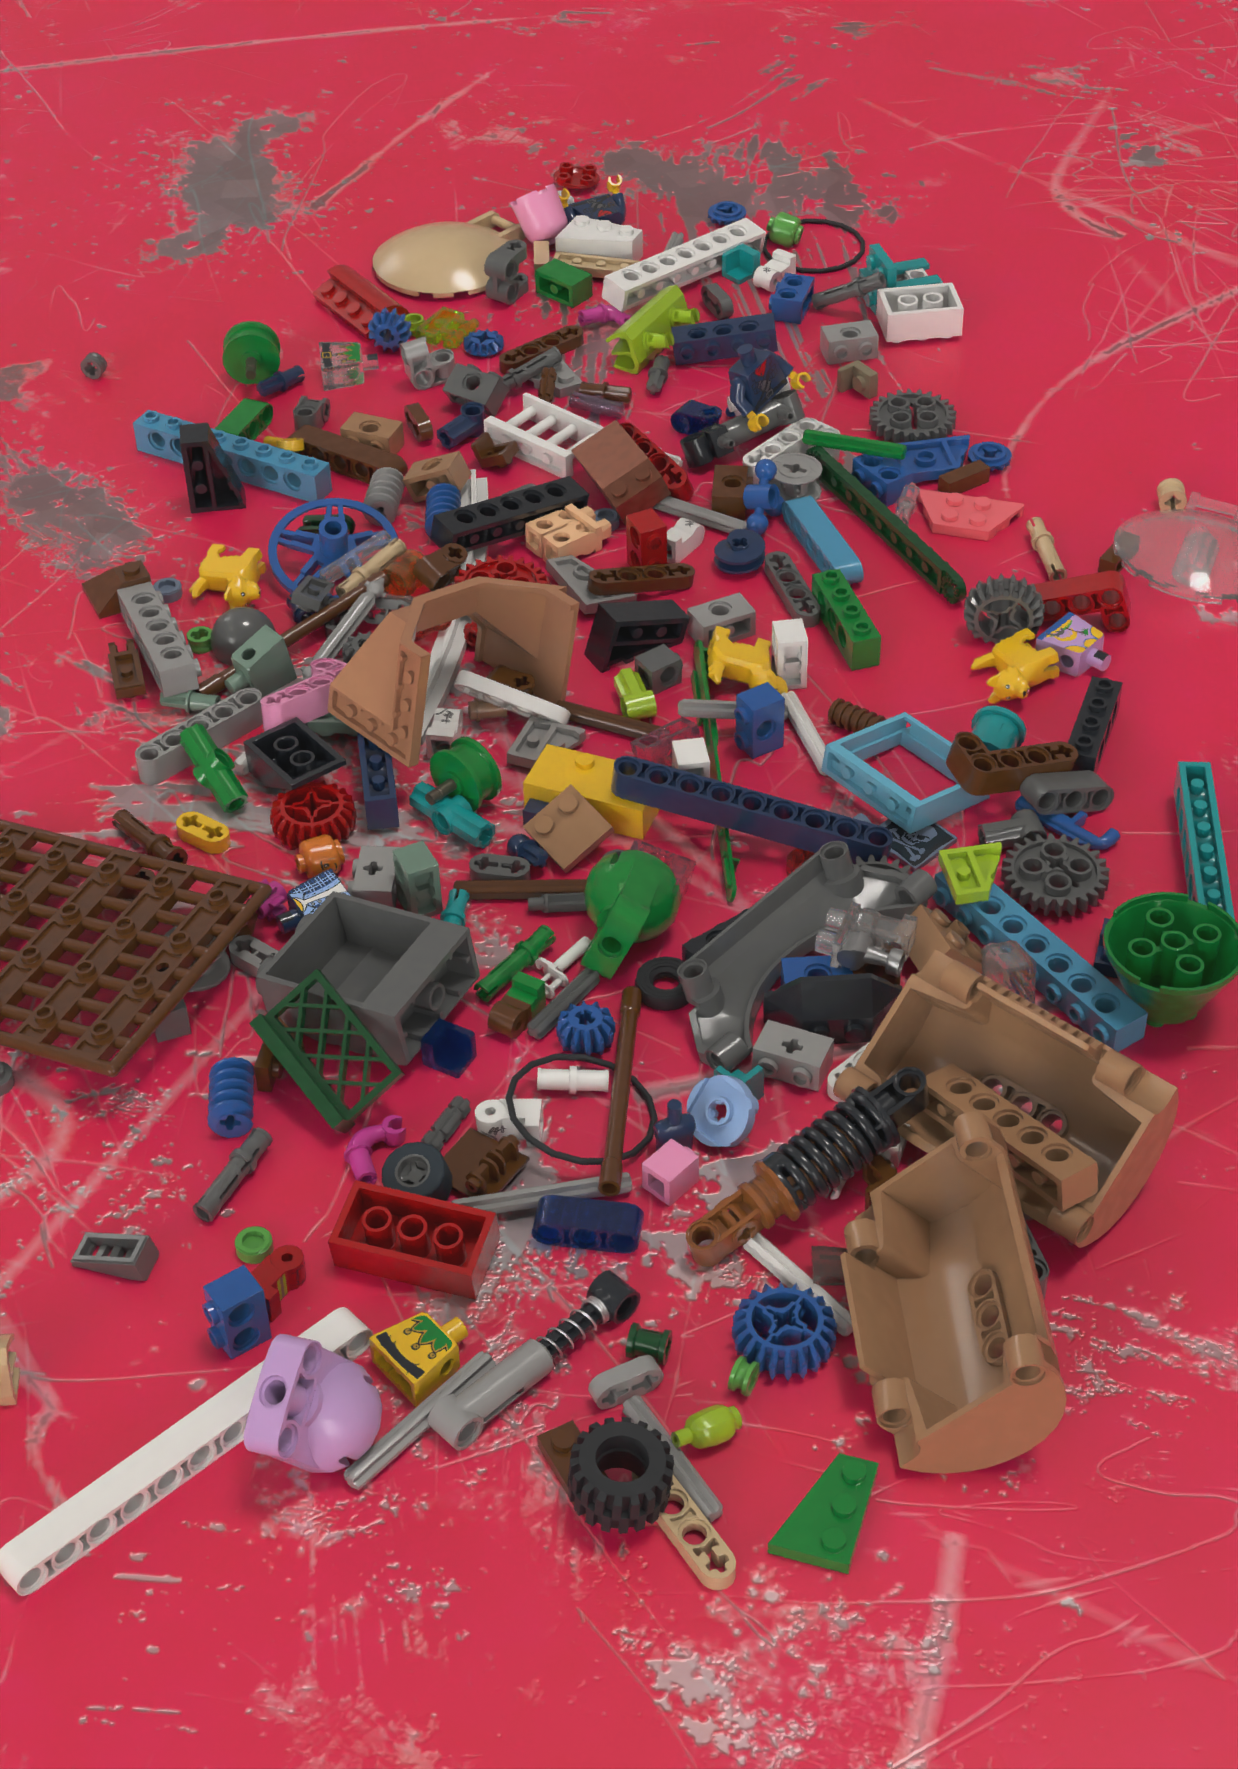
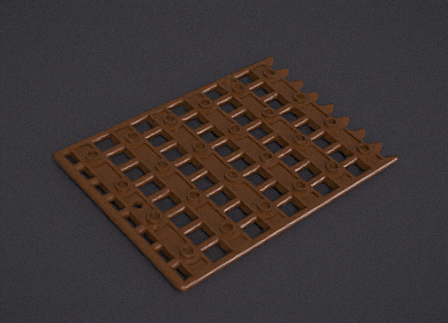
M0 819V882L15 885L6 895L0 894V960L9 962L0 972V1023L5 1018L23 1022L13 1034L0 1030V1045L106 1076H117L272 893L271 886ZM37 842L53 845L46 854L29 851ZM90 854L106 858L98 867L82 864ZM19 861L34 865L26 874L10 871ZM142 867L159 871L151 881L134 877ZM71 874L87 878L79 888L62 884ZM196 881L214 885L207 894L189 890ZM123 888L140 892L133 901L116 898ZM253 894L252 897L246 902V904H243L249 898V896ZM51 895L67 899L59 909L43 905ZM178 901L195 905L188 915L170 911ZM104 909L121 912L114 922L97 919ZM235 915L234 918L228 923V925H225L231 919V917ZM31 916L48 919L40 930L23 926ZM159 922L177 927L169 937L151 933ZM85 930L102 934L94 944L77 940ZM12 937L28 941L20 951L3 947ZM216 937V939L210 944V946L206 947L213 940V938ZM140 944L158 948L150 959L132 954ZM66 951L83 955L74 966L57 962ZM197 958L198 960L192 965V967H191L190 969H188V967H189V966L194 962V960ZM120 966L139 970L130 981L112 976ZM162 968H168L165 971L159 972V970ZM46 973L64 977L55 988L37 984ZM176 981H179V982L174 986V988L169 992L170 988L176 983ZM101 988L119 992L111 1003L92 999ZM26 995L43 999L34 1011L17 1006ZM158 1003H160V1004L156 1007V1009H155L151 1014H149V1013L152 1011V1009H153ZM81 1010L100 1015L91 1026L72 1022ZM138 1026H140L138 1030L132 1035V1037L129 1038V1036L134 1032V1030ZM61 1033L79 1038L70 1050L51 1045ZM119 1049L120 1051L114 1056V1058L111 1061H109V1059Z

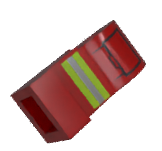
M284 1245L278 1247L251 1272L252 1276L264 1290L270 1322H273L282 1313L281 1300L290 1290L298 1289L306 1280L304 1254L297 1246Z

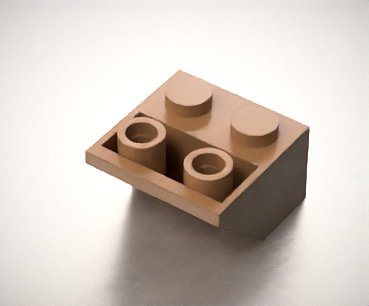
M920 904L893 932L919 971L928 962L935 949L953 960L964 963L983 975L991 970L983 959L985 956L984 951L969 939L970 931L957 919L954 921L949 920L937 908L931 910Z

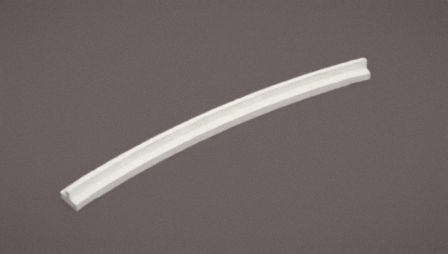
M470 469L472 473L471 479L467 480L460 492L461 507L489 499L487 477L476 478V469ZM488 546L467 552L466 562L461 565V569L466 570L467 563L475 566V559L485 562ZM467 615L441 624L432 648L421 745L426 740L425 735L428 727L432 726L436 708L443 707L468 645L464 638L463 629L467 623L473 622Z

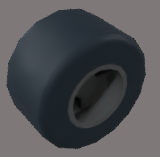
M413 1142L398 1147L387 1157L383 1165L382 1183L384 1187L444 1201L448 1199L452 1190L453 1176L441 1152L430 1144Z

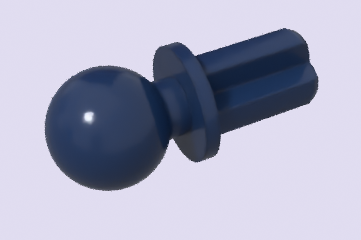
M524 834L513 835L508 840L507 851L511 856L524 858L534 867L539 866L543 868L547 865L546 859L549 855L540 848L535 840L530 839Z

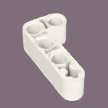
M803 418L792 423L743 456V466H748V477H753V484H759V479L755 474V466L758 461L762 459L772 460L786 453L805 454L808 448L814 447L804 444L802 441L803 433L806 429L835 434L841 433L839 430L816 419ZM822 447L836 461L839 460L840 450Z

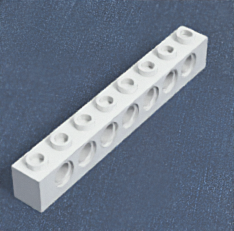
M748 218L741 219L606 275L604 277L601 297L619 311L624 312L649 301L659 291L668 286L677 285L680 288L722 270V254L743 243L762 253L766 231Z

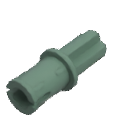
M188 690V692L165 698L161 692L159 700L162 706L185 709L187 713H192L193 711L202 712L221 701L219 695L196 693L195 690Z

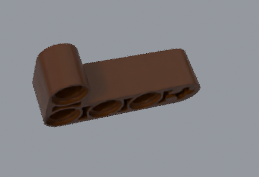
M959 732L955 735L946 765L967 793L975 796H984L1020 790L1022 782L1031 774L1072 771L1078 758V751L1073 745L1062 741L989 751L977 735L970 732Z

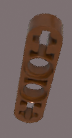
M575 325L566 326L499 356L501 373L507 374V370L520 367L553 346L557 347L561 355L579 348L584 343L583 329Z
M685 563L597 569L589 573L587 589L599 596L687 589L693 585L695 569Z

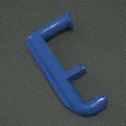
M1022 795L1015 802L1017 811L1023 809L1034 810L1042 826L1060 836L1066 834L1067 840L1070 842L1075 838H1079L1078 845L1080 846L1090 843V849L1105 850L1120 840L1119 831L1110 828L1101 837L1083 829L1082 826L1088 817L1087 813L1079 811L1073 818L1065 814L1043 815L1038 813Z

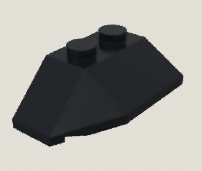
M872 973L799 977L780 986L775 991L770 990L764 993L763 1022L766 1024L767 1020L830 1037L834 1039V1044L870 1042L902 991V986L892 984L888 980Z

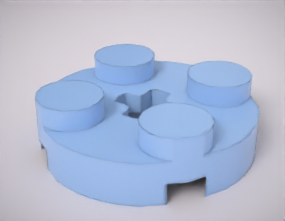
M717 1075L705 1078L694 1086L687 1100L686 1112L694 1117L696 1129L693 1135L701 1143L710 1147H735L752 1130L755 1115L759 1110V1103L742 1080L734 1076ZM717 1104H725L727 1108L726 1116L718 1120L719 1112L716 1110Z

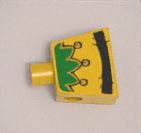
M421 1312L369 1337L372 1362L417 1407L458 1371L460 1357L457 1344L468 1337L467 1328L458 1317H454L440 1326L428 1313Z

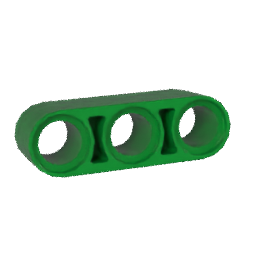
M245 398L215 429L255 440L271 423L273 406L269 403Z

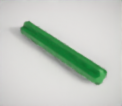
M810 429L804 431L802 438L803 443L807 445L899 460L905 459L907 447L903 444Z

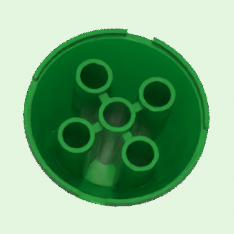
M1175 892L1144 894L1118 906L1113 911L1111 919L1105 924L1103 933L1105 953L1126 995L1148 1013L1146 1022L1148 1025L1161 1027L1164 1024H1178L1194 1019L1197 1016V1012L1238 975V923L1226 911L1211 902H1208L1206 906L1188 900V894Z

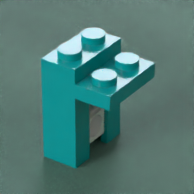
M879 243L869 245V255L866 256L867 268L859 269V276L862 278L881 271L886 279L885 288L943 283L937 274L927 275L925 270L930 268V264L925 258L893 263ZM874 290L862 298L865 300L866 306L870 307L876 315L877 290Z

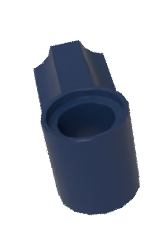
M468 402L464 404L460 409L461 415L437 430V438L445 448L450 450L466 438H476L484 433L485 410L481 403Z

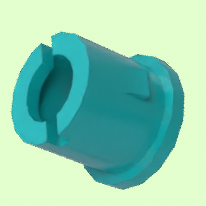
M985 706L979 709L972 718L971 733L977 735L989 751L1020 747L1026 738L1027 729L1024 722L1017 714L1007 708Z

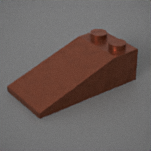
M617 420L571 450L605 499L617 512L624 525H626V515L650 509L671 495L661 474Z

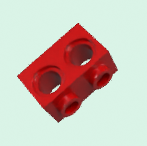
M650 508L626 515L627 563L630 567L667 564V525L657 513Z

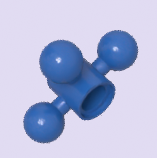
M762 459L757 462L755 474L759 479V484H748L743 493L745 507L748 510H754V513L746 521L747 529L759 535L765 533L769 525L764 511L772 517L780 516L782 514V503L785 501L780 496L777 485L769 484V481L777 473L776 464L770 459Z

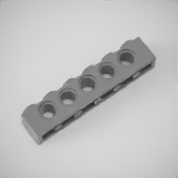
M151 581L118 589L117 594L121 614L164 698L188 692V690L199 689L197 677L202 676L199 661L197 658L194 659L191 646L189 644L186 645L182 630L179 631L175 617H171L168 604H164L161 591H155Z

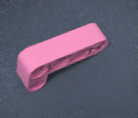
M333 658L315 659L310 663L312 677L262 698L260 703L264 731L270 730L295 717L306 724L328 714L330 683L347 663Z

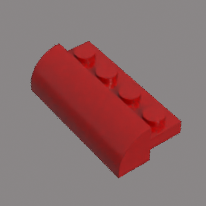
M336 265L328 269L327 272L331 278L312 293L319 303L368 341L372 340L369 339L368 334L370 330L368 329V324L372 320L374 313H381L382 309L386 307L390 313L396 308L398 315L405 313L406 316L410 314L406 308L347 265Z

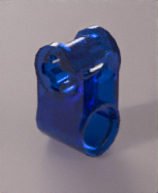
M689 400L671 415L670 420L677 432L691 435L714 423L719 424L722 410L717 406Z

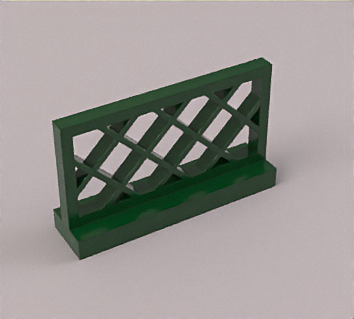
M319 969L314 970L265 1016L259 1014L249 1023L331 1128L339 1132L347 1133L355 1125L354 1120L405 1075ZM319 982L324 988L323 1004L307 1003L308 990ZM331 998L337 1005H331ZM288 1008H299L297 1028L284 1027L278 1017ZM306 1009L322 1010L320 1029L304 1028ZM330 1010H342L345 1014L344 1030L328 1029ZM352 1024L358 1031H351ZM290 1033H296L295 1039ZM303 1034H319L317 1054H307L303 1051ZM327 1035H343L341 1055L325 1054ZM351 1036H363L366 1040L365 1056H349ZM373 1050L379 1057H372ZM311 1059H317L316 1066ZM324 1060H340L338 1080H326L323 1076ZM348 1061L364 1062L362 1082L346 1081ZM372 1062L384 1063L392 1072L380 1083L370 1082ZM331 1085H336V1086H338L337 1092L334 1090V1088H333ZM345 1086L362 1087L360 1101L350 1109L344 1102Z

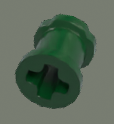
M632 1323L626 1343V1357L633 1358L635 1355H651L658 1361V1364L665 1365L671 1349L672 1330L666 1329L662 1333L641 1328L639 1323Z

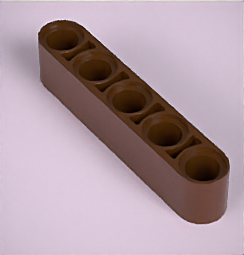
M305 424L288 437L304 439V450L294 451L295 453L329 462L330 471L370 484L373 473L383 467L397 469L403 476L408 472L406 462L396 454Z

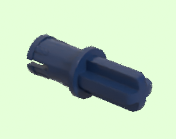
M299 365L283 372L276 371L272 377L260 381L256 389L260 396L263 397L279 390L284 392L289 386L304 381L305 376H298L305 373Z

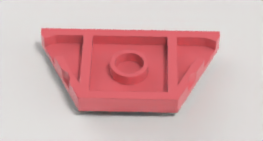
M918 489L917 501L923 505V514L929 521V527L932 533L989 541L998 531L1004 530L1009 526L1011 518L1014 516L1020 518L1024 512V504L925 489Z

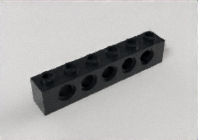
M568 476L434 515L430 539L439 548L449 543H456L463 546L467 552L523 536L525 535V523L557 510H565V506L571 503L578 509L587 506L589 493Z

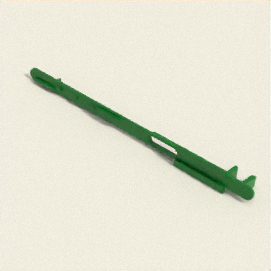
M696 640L694 645L695 670H693L691 675L694 699L710 700L708 679L711 678L708 676V648L703 647L702 640ZM696 717L697 726H701L703 722L704 740L710 760V778L722 781L717 750L718 730L716 718ZM717 825L727 901L733 902L737 890L734 871H736L740 859L732 857L729 829Z

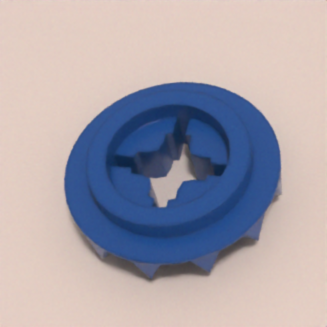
M732 201L719 202L712 205L708 210V218L711 219L712 223H718L719 226L732 224L744 219L746 216L745 207Z
M478 329L477 332H470L468 336L464 337L465 351L475 356H491L500 352L504 347L503 336L498 334V331L490 332L489 329L485 331Z
M996 442L978 443L973 445L968 451L969 462L972 463L980 459L990 467L991 472L994 469L1003 470L1004 467L1009 466L1012 457L1011 451L1006 446Z

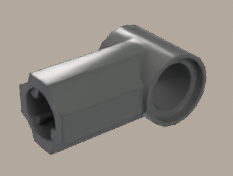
M1023 809L1016 812L1010 820L978 825L979 845L1001 842L1003 849L1013 847L1014 843L1023 845L1025 837L1034 842L1036 834H1039L1043 839H1048L1047 833L1036 812L1031 809Z

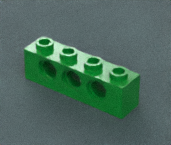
M826 570L812 574V594L820 605V618L851 671L880 665L881 635L841 570Z

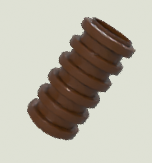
M842 698L836 699L828 711V722L830 724L837 725V727L844 728L846 731H852L853 733L886 720L884 716H878L875 712H869L868 709H862L851 702H845Z

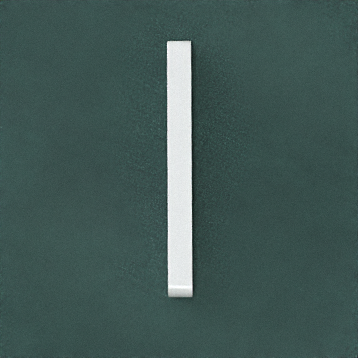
M340 1307L297 1337L319 1341L323 1348L353 1361L370 1346L369 1337L373 1335V1332L348 1308ZM264 1361L6 1543L0 1549V1574L20 1596L32 1594L244 1440V1431L250 1406Z

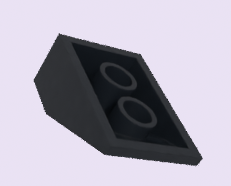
M297 717L243 742L249 772L264 786L294 790L346 765L345 758Z

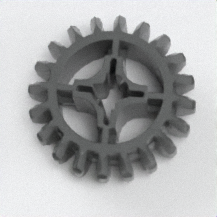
M1001 573L998 579H994L989 575L987 583L979 580L976 588H971L969 596L966 597L964 603V618L968 630L972 631L974 638L983 637L985 643L989 641L995 644L1000 643L1001 639L1011 637L1016 632L1025 628L1037 634L1039 626L1044 621L1045 605L1043 604L1041 593L1036 591L1034 584L1027 585L1025 577L1017 581L1014 573L1010 578H1004ZM1018 603L1021 604L1027 611L1021 609V606L1018 605Z

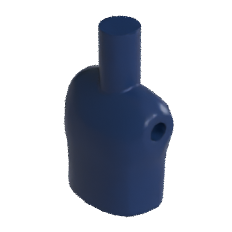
M672 1099L667 1103V1118L659 1120L653 1126L656 1138V1151L671 1138L682 1146L689 1147L690 1149L693 1148V1134L696 1129V1123L693 1115L690 1113L682 1114V1103L677 1099Z

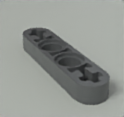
M780 551L768 553L765 556V573L792 619L802 618L805 628L818 625L820 622V605L790 556ZM782 580H792V581H791V582H784V581H782ZM793 596H800V597H803V598H792V597H793Z

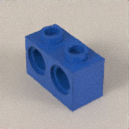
M785 273L781 282H777L775 294H771L768 307L774 313L775 321L795 324L802 323L812 304L815 277Z
M862 454L853 458L851 474L886 506L912 496L913 472L895 459Z
M245 1265L203 1286L206 1303L202 1305V1309L211 1324V1327L207 1329V1333L216 1349L223 1348L232 1360L272 1338L264 1290Z

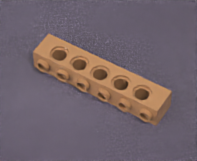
M954 1063L926 1075L929 1104L923 1111L953 1133L954 1120L959 1115L972 1111L985 1114L999 1125L1005 1137L1014 1177L1058 1209L1065 1211L1098 1193V1166L1091 1156L1074 1147L1066 1139L1058 1136L1041 1122L1026 1114L1018 1106L1007 1101L993 1089L987 1087Z

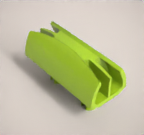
M677 285L668 286L659 291L605 340L609 343L611 340L620 337V340L611 352L612 355H617L613 367L638 374L649 364L650 360L655 358L656 354L662 352L663 348L670 349L669 346L674 345L671 327L699 322L700 313L698 309L687 308L684 294Z

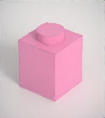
M672 1138L642 1163V1188L669 1206L699 1181V1156L692 1149L682 1146Z

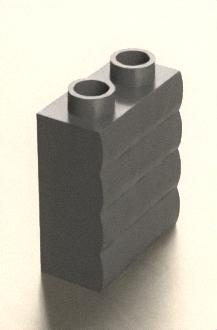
M333 891L313 914H306L299 921L295 934L275 956L267 957L261 963L256 975V989L262 995L268 1013L314 970L319 969L397 1065H408L480 977V972L469 927ZM319 982L308 990L307 1003L323 1004L324 988ZM331 998V1005H337ZM288 1008L279 1016L289 1028H297L299 1008ZM306 1009L304 1028L320 1029L321 1009ZM330 1010L328 1029L344 1030L345 1014L342 1010ZM352 1024L351 1031H358ZM304 1034L319 1041V1034ZM327 1035L326 1044L340 1045L342 1047L343 1035ZM351 1036L350 1051L365 1055L366 1040L363 1036ZM373 1050V1056L379 1057Z

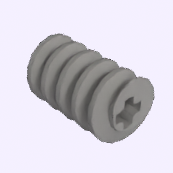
M383 467L376 470L372 475L364 498V504L379 511L390 523L394 522L404 492L403 474L391 467ZM363 513L370 523L381 526L375 519Z

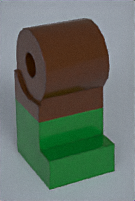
M518 971L512 978V987L501 1001H497L492 1007L488 1017V1028L512 1039L520 1036L528 1028L527 1024L546 1006L545 981Z

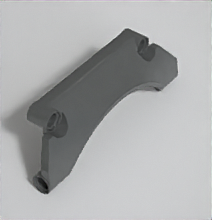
M831 841L824 844L819 851L678 967L677 973L686 1001L695 1006L688 1014L700 1061L710 1066L713 1070L718 1066H722L730 1072L753 1052V1029L757 1012L763 1001L764 993L768 992L781 976V958L803 957L820 945L844 935L846 932L910 916L920 904L923 905L937 892V884L933 877L922 869H917L911 875L868 865L859 867L852 863L849 848L845 842Z

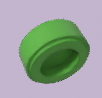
M259 1226L248 1227L239 1232L235 1238L238 1258L249 1264L261 1263L273 1252L274 1246L271 1233Z

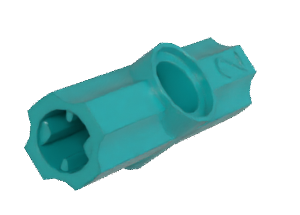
M424 782L414 786V790L409 796L410 805L430 817L433 825L441 834L449 835L453 832L473 846L480 847L481 849H484L491 843L493 836L496 834L495 825L473 812L470 803L463 796L455 795L451 798L447 795L435 804L430 805L425 799V794L435 789V787Z

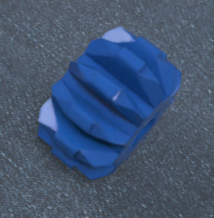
M386 307L382 309L381 313H374L372 320L368 324V329L370 330L368 334L369 339H375L374 347L381 345L383 346V352L388 348L395 352L401 343H405L410 339L412 334L409 330L411 322L404 321L406 318L405 313L398 315L396 308L390 313Z
M584 1000L580 1006L569 1004L567 1011H560L558 1026H556V1035L563 1051H571L572 1054H585L589 1056L591 1053L602 1055L605 1048L612 1047L614 1033L616 1032L613 1017H611L609 1008H600L598 1001L592 1005H587Z

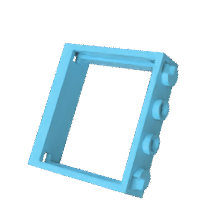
M906 712L826 744L821 771L910 834L990 797V795H971L960 786L946 765V759L952 743ZM907 722L911 724L910 727H906ZM901 745L957 784L923 800H919L863 760Z

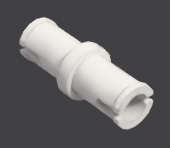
M570 1066L569 1069L538 1068L537 1090H569V1094H576V1091L608 1092L609 1069L578 1070L577 1066Z

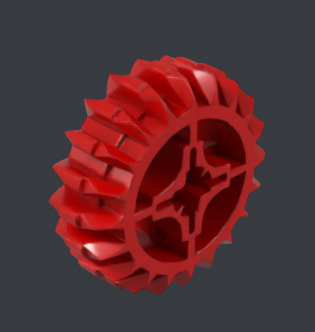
M325 780L319 784L311 781L309 784L294 790H287L286 793H278V799L272 801V808L270 810V823L275 838L280 840L281 845H288L290 850L299 848L300 843L304 840L323 834L331 836L333 840L338 839L339 842L341 840H348L349 834L354 832L357 818L352 796L347 794L345 788H338L336 783L327 785Z

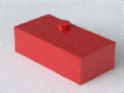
M355 1180L328 1240L334 1266L476 1300L498 1245L500 1232L495 1212Z

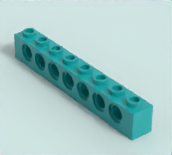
M1178 761L1173 791L1187 893L1189 895L1188 900L1206 906L1208 902H1211L1222 908L1235 920L1211 762Z

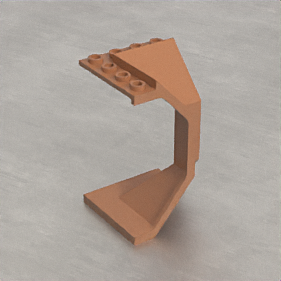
M480 576L413 597L411 605L388 613L330 683L327 711L408 768L418 765L431 654L414 643L416 632L467 615L477 624L478 628L474 660L477 662L484 661L493 668L503 665L532 675L535 679L533 694L543 700L556 704L558 700L565 701L580 602L566 594L567 586Z

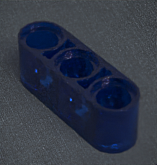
M546 1195L539 1199L531 1233L536 1241L545 1245L614 1253H631L637 1250L639 1246L644 1212L640 1207L630 1203Z

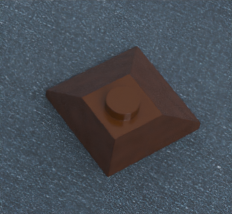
M139 560L114 567L82 583V588L99 619L121 613L117 594L118 589L150 582L151 578L144 564Z

